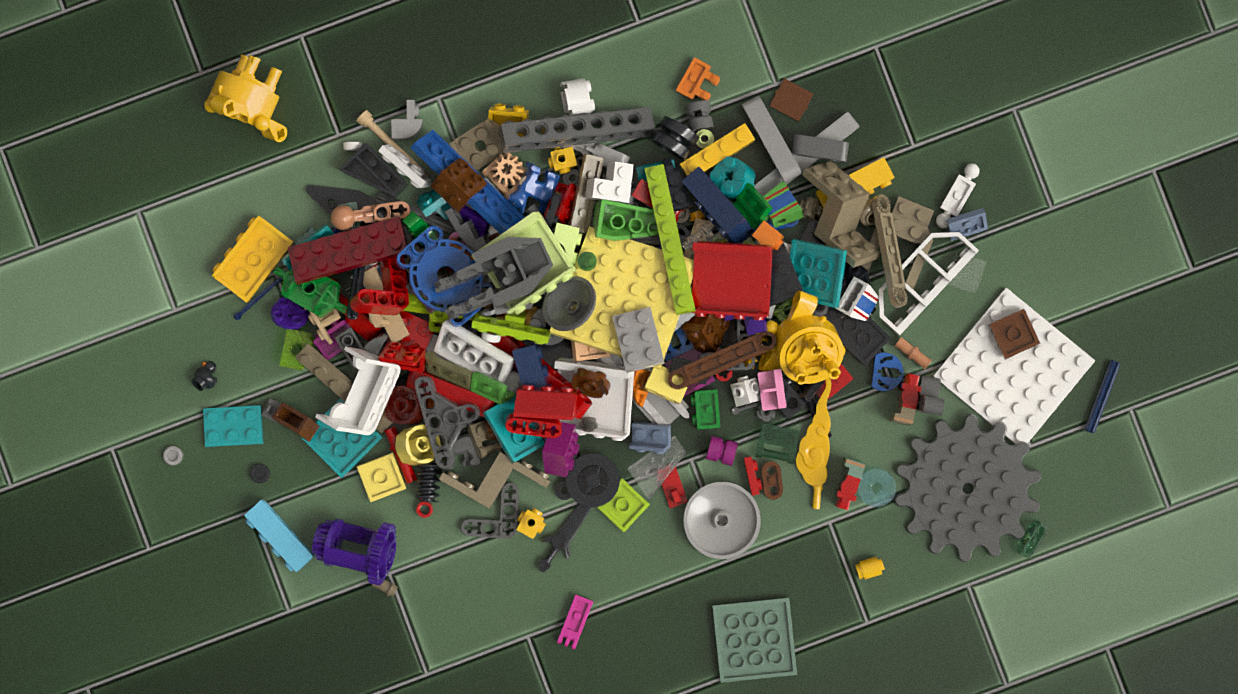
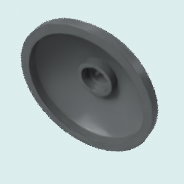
M573 276L564 283L562 281L556 284L557 288L547 293L544 299V319L555 330L571 331L580 327L590 318L595 309L596 291L588 280L579 276Z

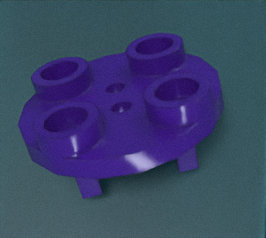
M279 298L278 302L271 308L272 321L284 329L299 331V328L304 326L309 318L308 310H305L288 298Z

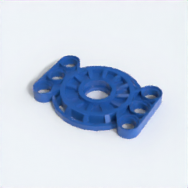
M430 226L406 246L396 258V264L399 268L410 269V285L420 302L435 311L445 312L444 310L448 309V306L459 305L469 300V298L481 294L482 288L491 287L495 289L489 283L482 284L483 276L442 293H436L434 283L439 281L437 279V271L440 268L449 267L454 273H457V271L476 262L475 260L471 261L469 256L464 253V251H467L470 255L474 253L466 245L454 240H442L443 231L441 228ZM429 231H437L439 238L437 240L430 239ZM422 243L425 246V250L417 252L414 249V245ZM450 244L457 245V246L461 247L462 249L459 250V249H457V248H455V247H451V246H449V245H450ZM402 255L409 256L411 261L408 265L400 262ZM413 276L415 277V281H416V285H417L416 288H415V285H414V282H413ZM418 292H420L421 295H422L427 301H425V300L420 296V294H419ZM430 303H433V304L438 305V306H442V308L436 307V306H434V305H432V304H430ZM482 308L462 315V322L457 323L453 319L449 320V322L454 327H460Z

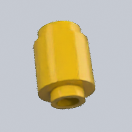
M877 556L859 561V564L855 565L859 578H865V580L882 575V570H885L882 559H877Z

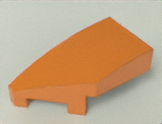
M647 369L634 371L633 398L640 407H643L648 392L643 390L650 371Z

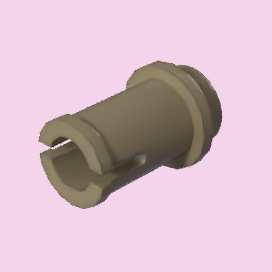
M386 580L379 586L372 585L373 588L386 593L388 597H393L398 589V586L395 585L396 583L393 582L392 584Z

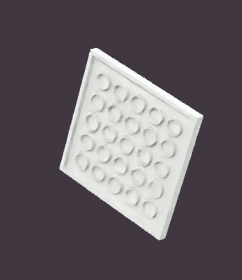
M1005 288L933 377L940 378L942 385L992 426L996 422L1006 424L1007 431L1005 436L1014 444L1021 441L1028 443L1095 360L1014 293ZM1025 309L1041 344L1004 360L989 324Z

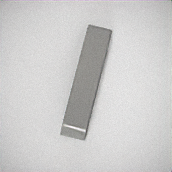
M758 95L743 103L744 111L783 181L786 183L801 175L802 172L760 96Z

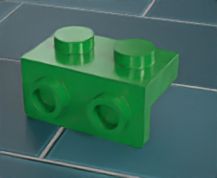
M718 389L695 391V395H691L692 407H696V414H692L693 426H697V430L720 428Z

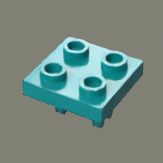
M434 189L418 197L419 200L416 203L426 217L436 211L445 220L448 219L445 211L452 208V206Z

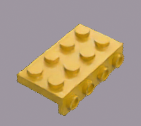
M261 216L253 217L247 225L249 227L247 231L240 233L234 248L230 247L224 254L225 259L223 262L217 263L212 270L213 278L246 303L250 301L287 253L288 247H291L294 243Z

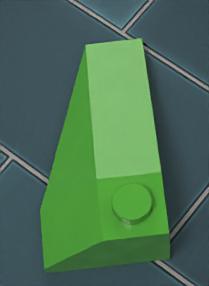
M601 199L595 205L593 225L596 238L619 241L659 235L653 209Z

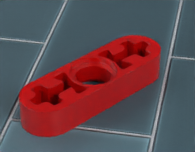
M514 413L509 414L506 418V429L511 433L546 438H557L562 433V424L558 419L514 417ZM513 421H517L516 426L512 425ZM532 422H536L539 424V427L537 429H531L528 425ZM552 426H556L554 431H551Z

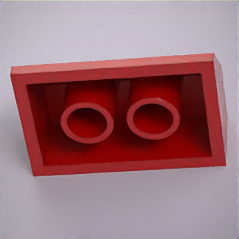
M523 384L522 387L517 389L514 417L573 420L577 408V391H573L572 387H561V390L553 389V386L534 388V385Z

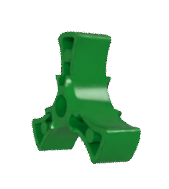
M413 211L402 220L406 225L405 228L414 239L430 227ZM433 230L429 231V238L437 240L436 233Z

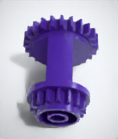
M338 518L334 521L325 520V523H320L316 529L312 553L316 555L317 560L323 561L326 566L336 565L365 572L368 575V582L379 586L381 583L383 584L386 574H388L394 562L397 546L396 526L383 522L380 528L373 530L344 523L342 519ZM347 540L368 545L367 555L342 550V541Z

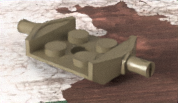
M488 118L450 143L451 147L476 171L498 158L499 155L504 154L498 133L500 125ZM479 140L483 141L486 144V148L483 150L478 149L476 142Z

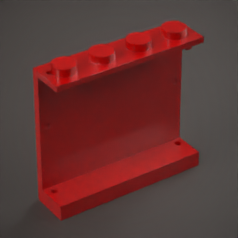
M693 242L692 296L696 311L690 313H694V316L706 317V314H714L715 318H725V315H733L734 319H745V316H751L753 320H764V317L769 316L773 245Z

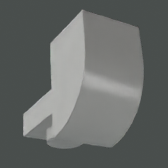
M407 100V119H391L393 141L411 140L421 132L424 121L416 119V116H419V105H416L415 100Z

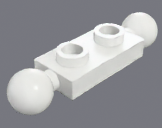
M971 163L965 167L964 177L960 174L957 176L940 206L944 213L939 214L936 218L938 227L947 228L946 219L951 218V215L954 217L959 215L976 183L971 181V179L979 175V167L976 164Z

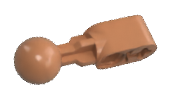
M403 201L363 206L360 210H352L348 206L340 205L333 209L330 219L335 228L346 230L352 227L354 222L358 221L372 223L398 216L400 219H403L409 215L410 207ZM399 205L404 208L401 215L398 212L391 213L390 210L399 208ZM379 207H383L386 211L383 218H379L376 214Z

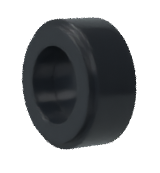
M258 464L251 469L250 476L256 483H265L270 478V470L266 465Z

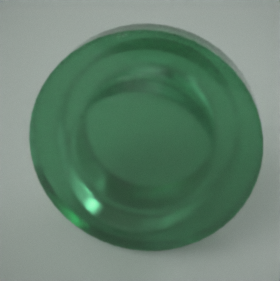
M583 252L579 255L577 263L580 269L590 271L595 268L597 259L593 253Z

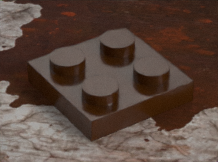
M1025 309L989 324L1004 360L1041 344Z

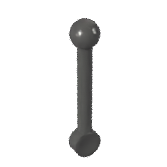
M761 401L740 408L734 407L732 408V413L737 415L740 411L759 406Z

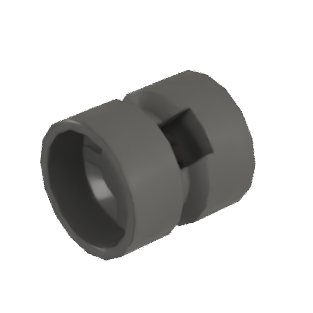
M709 100L686 104L687 116L690 117L688 120L690 130L695 132L714 128L713 118L709 115L711 112Z

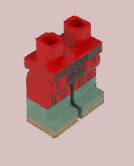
M844 457L842 465L846 466V471L843 479L838 484L839 490L835 489L834 495L838 496L835 506L848 510L850 502L856 501L857 496L854 494L858 490L866 464Z

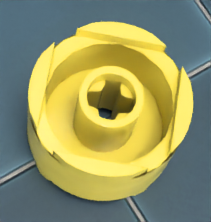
M426 425L406 428L396 436V451L402 463L420 465L435 459ZM437 436L436 443L441 446L440 438Z

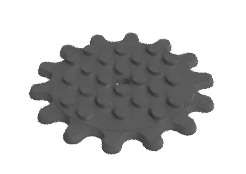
M967 414L964 417L962 427L958 430H953L944 419H938L934 423L936 436L932 441H924L920 437H913L910 440V447L916 453L915 461L911 464L899 463L896 466V474L907 480L908 488L906 491L896 494L894 502L899 507L906 506L913 510V517L906 524V530L909 534H916L920 531L929 532L931 541L928 549L931 553L938 554L946 545H953L957 549L958 559L962 562H967L971 559L973 549L977 546H982L990 556L996 557L1001 553L1000 538L1003 535H1011L1015 539H1022L1025 536V528L1019 522L1021 514L1039 511L1040 503L1038 500L1031 498L1027 490L1031 484L1041 480V472L1037 469L1024 468L1022 459L1029 453L1030 447L1024 441L1018 442L1015 445L1007 444L1004 439L1007 426L1003 422H996L990 430L982 431L978 426V418L974 414ZM965 483L973 485L971 493L963 492L962 487Z

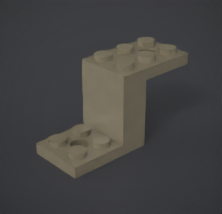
M831 161L805 168L802 175L828 196L814 234L827 246L847 250L846 262L852 267L879 259L881 252L862 237L860 233L855 231L870 193Z
M504 452L498 454L478 490L475 489L476 485L473 483L460 481V476L452 471L448 473L443 472L439 478L487 508L492 507L514 469L545 488L551 482L548 479L550 475L541 470L538 472L532 469L533 465L524 460L522 462L516 461L512 464Z

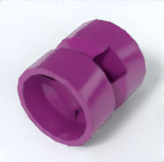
M712 436L706 460L714 462L721 460L722 464L732 466L738 442L731 440L723 442L722 438Z

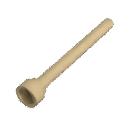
M366 110L359 116L356 121L361 126L369 127L386 145L390 144L408 157L411 165L420 166L373 122L372 114ZM424 170V174L429 177V174Z

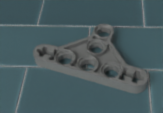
M419 377L415 382V389L437 465L445 469L451 467L455 462L452 447L464 424L478 419L480 409L473 403L463 406L458 405L437 392L431 377ZM423 380L424 382H428V386L426 388L421 387ZM431 392V394L423 396L424 393ZM427 398H431L434 401L432 409L426 407L425 402ZM468 407L473 408L475 411L473 418H469L466 415ZM450 412H454L457 415L455 423L450 422L448 419ZM432 417L439 419L438 427L431 425ZM438 435L442 436L445 440L443 446H439L436 443ZM447 448L446 451H442L439 453V450ZM444 456L449 457V461H447V464L446 462H442V458Z

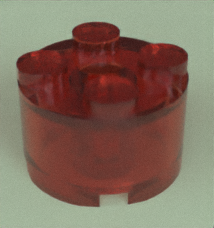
M408 386L395 387L385 407L387 418L391 422L401 425L420 423L423 419V414L416 390ZM428 398L425 402L426 407H428Z

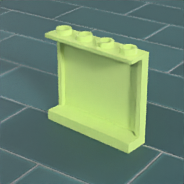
M532 212L481 248L483 249L507 237L541 238L551 258L553 267L529 295L506 303L510 309L507 311L508 314H520L526 310L525 306L530 302L532 304L536 303L542 298L540 295L545 292L550 293L557 288L556 284L561 281L564 283L573 277L572 273L577 271L540 212ZM494 272L487 273L494 286L501 288Z

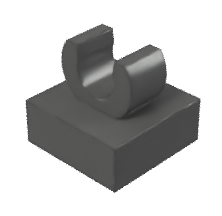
M270 398L262 416L277 423L272 417L281 403Z

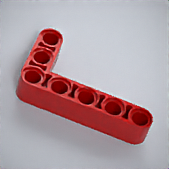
M402 255L400 262L405 265L404 255ZM397 257L380 261L383 290H360L350 300L352 310L358 313L395 316L400 314L409 305L408 289L406 288V270L397 266Z

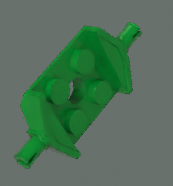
M276 267V270H274V274L284 280L282 284V296L284 298H288L319 318H322L334 309L347 314L346 310L348 307L339 301L341 286L336 281L326 276L297 285L293 269L286 272ZM313 284L315 286L314 291L306 293V286Z

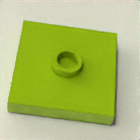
M622 478L614 498L607 504L597 508L619 529L625 532L650 504Z

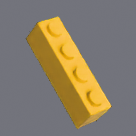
M744 123L682 162L680 168L686 177L697 167H700L706 173L724 158L731 157L752 144L755 138Z
M884 157L849 175L856 183L863 186L870 195L875 193L873 189L879 186L883 189L891 185V180L895 178ZM818 190L814 194L817 200L820 201V206H823V210L828 196Z

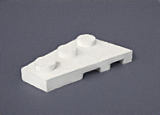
M390 144L382 145L379 149L382 158L388 163H393L400 174L408 176L411 179L410 182L415 187H431V184L436 179L434 176L431 179L424 174V169L420 166L411 165L409 163L410 159Z

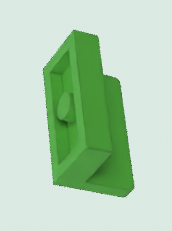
M477 371L472 374V392L500 405L515 397L514 392L507 390L506 384Z

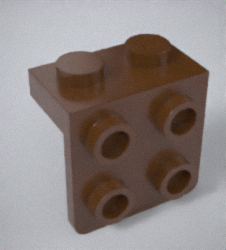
M459 158L441 171L431 184V187L457 212H460L468 201L487 185V182L466 161Z
M706 314L702 325L685 322L682 329L697 351L715 353L718 346L722 343V338L729 328L730 322L729 320L725 321V318H715L714 314Z

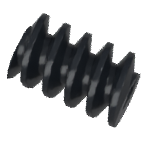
M437 463L418 465V468L423 471L417 473L422 479L416 481V483L421 485V487L416 488V491L421 493L415 496L416 499L426 502H438L434 498L439 497V494L434 492V490L440 489V486L435 483L441 481L436 475L441 474L442 471L436 469L439 467Z

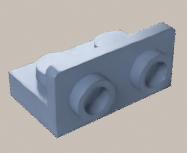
M983 208L946 219L947 233L959 232L966 237L988 229L986 213ZM950 237L951 241L959 239L958 237Z
M638 421L632 423V442L629 444V449H634L636 452L653 451L654 454H663L671 447L670 424Z

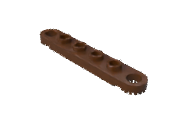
M769 331L749 337L672 371L668 376V383L675 390L686 388L771 351L776 346V337ZM764 336L771 337L772 344L770 346H764L761 343V339ZM675 375L683 377V382L680 385L673 384L672 378Z

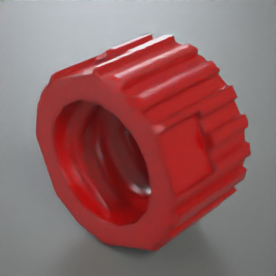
M423 501L418 503L416 512L418 516L427 518L433 514L434 508L431 503ZM423 505L429 507L427 514L421 513L420 509Z

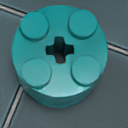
M730 156L724 158L717 163L710 173V179L727 198L732 200L736 199L738 194L742 192L746 183L755 186V173L753 169L737 158Z

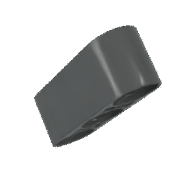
M796 134L794 135L791 154L846 163L849 143Z

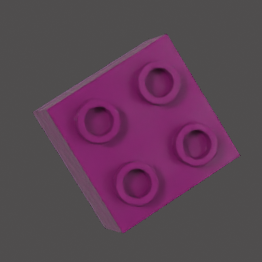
M561 422V435L557 438H547L542 454L545 473L567 477L569 470H573V457L579 452V444L577 443L579 434L576 433L574 424ZM552 426L551 431H554L556 426Z

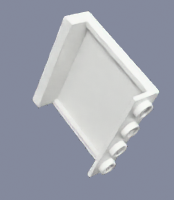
M565 357L557 359L555 361V369H558V373L570 383L577 369L584 368L588 371L604 372L607 375L606 379L611 385L607 396L603 394L602 398L588 397L593 404L581 419L574 417L573 420L559 421L574 424L576 433L579 435L593 434V437L596 438L607 436L612 437V440L622 441L630 435L634 371L626 373L625 366L586 360L573 361L572 358Z

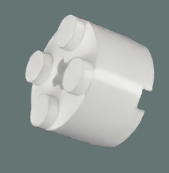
M584 78L560 83V87H564V91L561 92V99L565 113H569L570 116H578L581 113L591 114L595 110L594 100L590 99L589 92H591L589 80L585 81Z

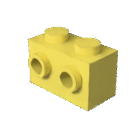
M661 366L660 370L652 368L643 390L679 405L687 387L681 390L671 388L668 383L669 369ZM675 375L672 378L673 384L680 385L683 382V377Z

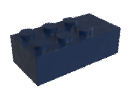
M697 167L682 180V183L696 199L694 203L728 243L742 244L755 232L742 214L700 167Z

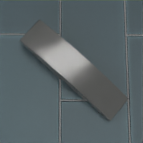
M453 207L445 211L457 233L473 252H477L491 242L487 234L479 236L472 220L464 223L460 213Z

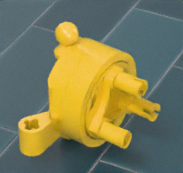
M241 54L236 69L232 73L219 71L208 99L204 102V108L209 113L216 112L232 119H238L243 123H249L261 131L265 138L282 142L287 136V129L285 126L271 120V116L280 98L274 94L282 71L271 67L266 81L262 83L256 80L254 76L261 60L252 55L247 57Z
M799 290L793 297L791 311L786 321L784 320L780 325L773 320L766 321L767 331L772 332L776 337V346L760 358L758 364L760 371L766 372L781 369L790 379L800 385L817 383L828 377L831 379L839 377L841 373L839 366L845 355V347L834 325L826 320V316H812L818 303L817 296Z

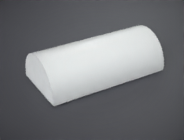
M449 319L442 324L433 350L460 367L467 368L473 373L477 371L501 383L506 381L515 363L512 356L462 326H452Z

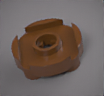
M578 368L571 381V385L575 390L578 387L582 390L581 394L591 398H602L603 394L607 396L611 386L604 372H593L584 368Z

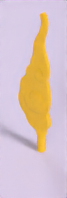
M830 377L825 379L826 388L817 403L816 414L812 424L807 429V435L800 441L799 452L796 457V465L799 472L803 475L805 482L812 485L814 489L813 509H820L821 490H823V484L828 478L826 465L830 453L828 433L831 421L827 409V400L831 391Z

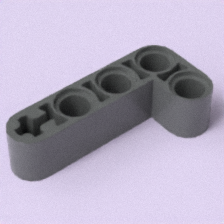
M921 375L919 386L922 388L921 393H918L916 412L942 416L945 399L939 398L940 378Z

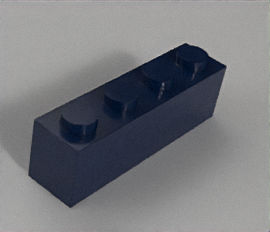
M536 343L513 349L512 353L522 385L530 384L534 385V388L552 386V384H548L546 378L549 376L547 366H543L541 358H544L541 346L538 347Z

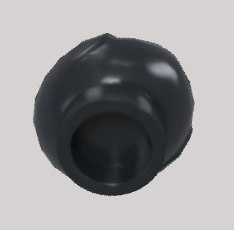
M202 362L203 368L196 369L191 382L197 390L211 389L216 385L217 377L212 375L217 369L215 362Z

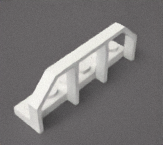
M959 232L931 233L902 264V269L919 254L941 274L932 283L935 287L931 291L926 290L919 296L905 283V289L920 303L917 306L913 304L906 311L909 315L904 320L900 318L893 324L884 316L883 291L887 287L885 283L879 289L880 318L899 337L979 250ZM958 237L967 247L960 253L961 259L957 263L953 261L946 268L948 273L922 251L932 238Z

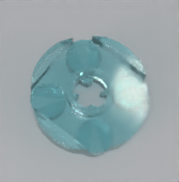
M870 469L862 474L857 492L861 500L867 505L882 507L895 496L896 483L893 477L885 470ZM875 482L880 483L879 486H882V490H878V493H873L874 490H871V486H874Z

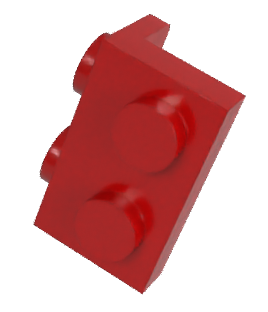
M558 182L555 188L556 192L562 193L561 202L556 214L559 217L558 223L566 225L568 219H570L577 188L575 184L570 183L566 185ZM550 200V202H549V204H548V207H547V209H546V211H545L544 217H546L547 212H548V210H549L550 203H552L551 200Z

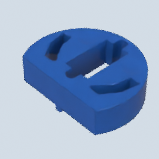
M682 326L676 330L682 344L680 346L681 350L673 349L670 343L668 351L672 353L666 354L664 358L667 362L672 360L673 357H678L694 349L691 341L686 346L687 336Z
M890 353L876 354L874 357L871 387L878 391L894 389L899 385L903 377V366L900 360ZM892 356L891 360L880 363V359ZM882 367L898 369L901 376H897V378L883 377L881 373H878V370H882ZM878 379L883 384L888 385V389L883 388L881 385H879Z

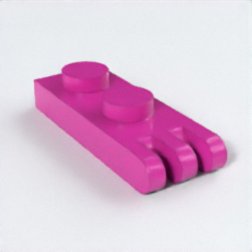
M575 594L558 638V644L562 643L563 637L567 638L564 646L568 647L570 640L574 642L571 649L575 650L592 607V600Z

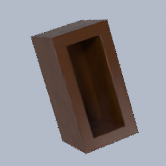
M283 402L272 417L282 427L308 442L311 441L320 427L312 419Z

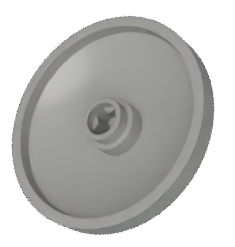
M714 482L701 487L692 495L685 507L683 523L689 541L699 552L711 558L729 559L744 553L752 546L760 530L761 517L755 499L744 488L730 482Z

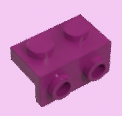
M339 319L330 325L332 328L327 332L333 341L332 344H329L326 339L322 341L318 334L315 335L316 339L313 343L328 361L342 352L335 337L351 328L345 320L341 321Z

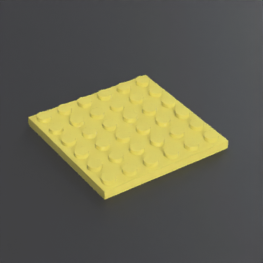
M589 226L574 265L577 271L573 273V276L583 277L593 285L596 291L595 309L590 318L580 327L571 331H558L551 327L550 334L622 357L612 316L651 307L664 359L680 315H676L663 251L630 239L611 241L596 238L594 228ZM684 257L691 287L694 260ZM662 365L653 366V368L660 370Z

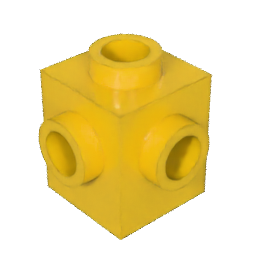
M573 146L564 149L555 147L553 148L554 151L550 152L551 157H548L550 169L554 168L555 172L565 174L571 172L570 169L577 167ZM565 158V161L559 162V159Z
M535 508L532 511L529 509L526 512L522 511L517 520L520 524L516 530L534 539L537 532L541 534L546 525L543 522L545 519L542 517L543 513ZM529 519H533L535 521V525H529Z

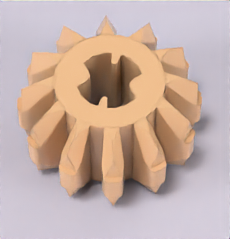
M508 153L507 159L504 160L501 154L499 155L501 162L496 159L493 161L498 167L492 166L491 170L498 172L492 174V177H499L497 180L498 184L504 179V186L506 187L508 186V180L511 181L512 185H515L514 178L519 181L521 180L517 173H524V170L517 168L523 164L522 162L516 163L518 160L517 156L510 160L511 154ZM508 165L509 168L510 166L513 168L510 170L511 173L508 175L506 172L504 174L502 173V171L505 170L504 166Z

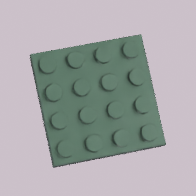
M789 597L712 605L721 683L797 675Z

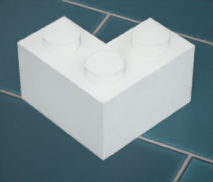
M621 162L608 163L606 180L597 178L587 179L585 199L598 201L604 199L624 204L629 203L633 164Z

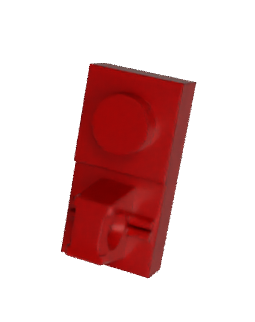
M676 466L657 472L669 507L673 508L687 503L688 500Z

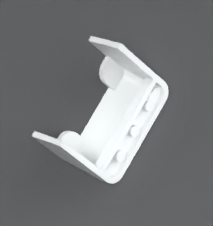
M345 346L344 350L354 355L353 366L359 369L346 402L334 405L329 416L316 414L315 417L338 431L370 435L377 428L399 377L400 366L395 363L379 361L377 355L368 351Z

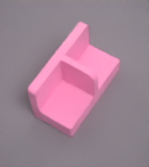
M781 369L759 372L757 375L762 410L786 408Z

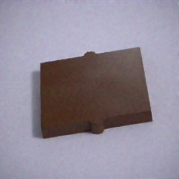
M784 78L779 89L775 91L776 95L770 107L799 122L804 111L808 110V104L813 93Z

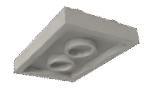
M651 307L612 316L626 373L665 364Z

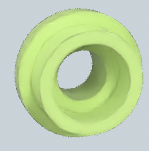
M706 129L697 132V135L700 137L696 143L698 147L705 149L713 144L714 136L712 132ZM704 135L707 136L708 141L702 142L701 137Z

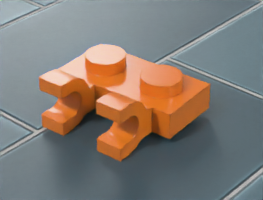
M694 57L676 92L692 101L695 96L703 101L709 100L711 94L700 89L704 79L717 86L720 77L709 72L711 69L710 65Z

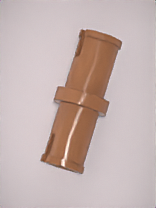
M903 337L894 346L907 355L909 360L912 359L924 370L932 361L920 352L917 346H912Z

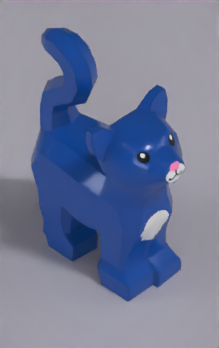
M527 161L525 164L528 168L526 173L519 181L517 190L509 194L507 199L516 209L520 210V213H524L527 197H532L539 201L540 207L538 209L543 214L552 198L553 190L558 184L560 175L546 170L544 173L545 180L541 182L537 180L541 168Z

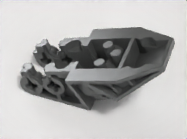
M507 237L472 253L476 263L457 271V273L450 277L439 279V281L434 283L436 293H442L483 275L486 276L491 271L494 272L501 288L492 289L490 287L485 292L469 298L466 302L453 305L444 310L449 320H452L491 303H495L496 307H499L507 302L529 295L553 267V263L541 238Z

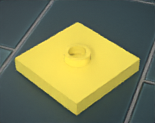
M393 453L357 466L370 502L407 489Z

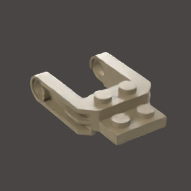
M898 196L892 210L896 237L920 246L930 235L927 227L934 210ZM875 226L869 243L878 249L879 239ZM933 238L922 249L926 255H928ZM919 254L914 257L907 274L906 284L914 289L925 259ZM873 261L862 264L861 266H863L865 269L869 271Z

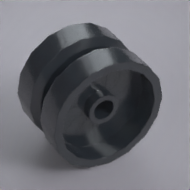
M664 116L659 125L665 132L655 130L650 140L671 155L686 161L691 152L684 144L695 147L700 137L682 123Z

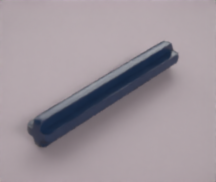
M1114 360L1109 362L1086 423L1085 431L1089 433H1095L1118 373L1120 363Z

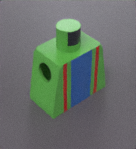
M784 181L763 196L772 206V210L765 221L769 220L774 228L803 218L801 207Z

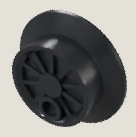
M594 453L585 454L574 461L573 470H569L566 477V486L570 496L577 503L586 507H600L610 502L616 495L620 484L619 472L615 464L609 458Z

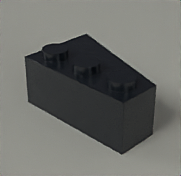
M367 143L339 169L342 173L395 199L409 186Z

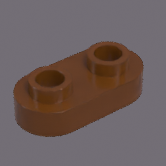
M766 462L761 469L764 494L767 498L776 500L783 494L781 468L776 462ZM769 467L774 468V473L772 475L768 474L767 472ZM775 486L777 489L774 494L770 493V487Z

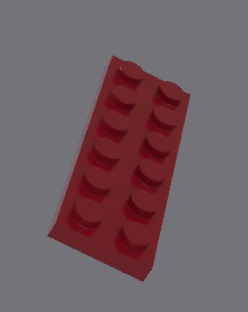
M398 216L288 247L295 282L298 285L395 258L407 246L402 222Z

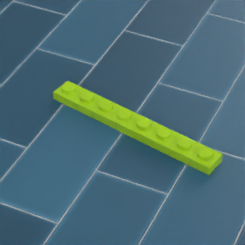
M664 164L645 168L676 315L696 311Z

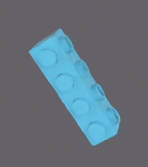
M264 499L260 500L244 515L247 518L245 520L252 529L256 528L260 532L258 536L265 543L269 542L273 548L271 550L277 557H283L286 561L284 563L291 572L293 570L298 572L315 557L312 551Z

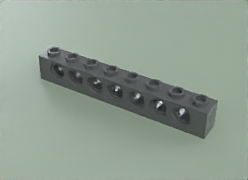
M636 107L631 110L618 109L613 112L600 111L595 114L581 113L578 116L563 115L559 118L545 117L541 120L526 119L515 123L508 121L501 124L498 133L502 152L511 153L651 137L655 130V125L650 107ZM535 131H540V132H542L543 134H542V135L537 134ZM517 133L523 134L524 137L518 136Z

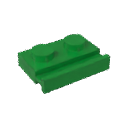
M746 183L742 192L736 197L735 203H732L752 229H758L759 224L766 219L772 210V206L750 183Z

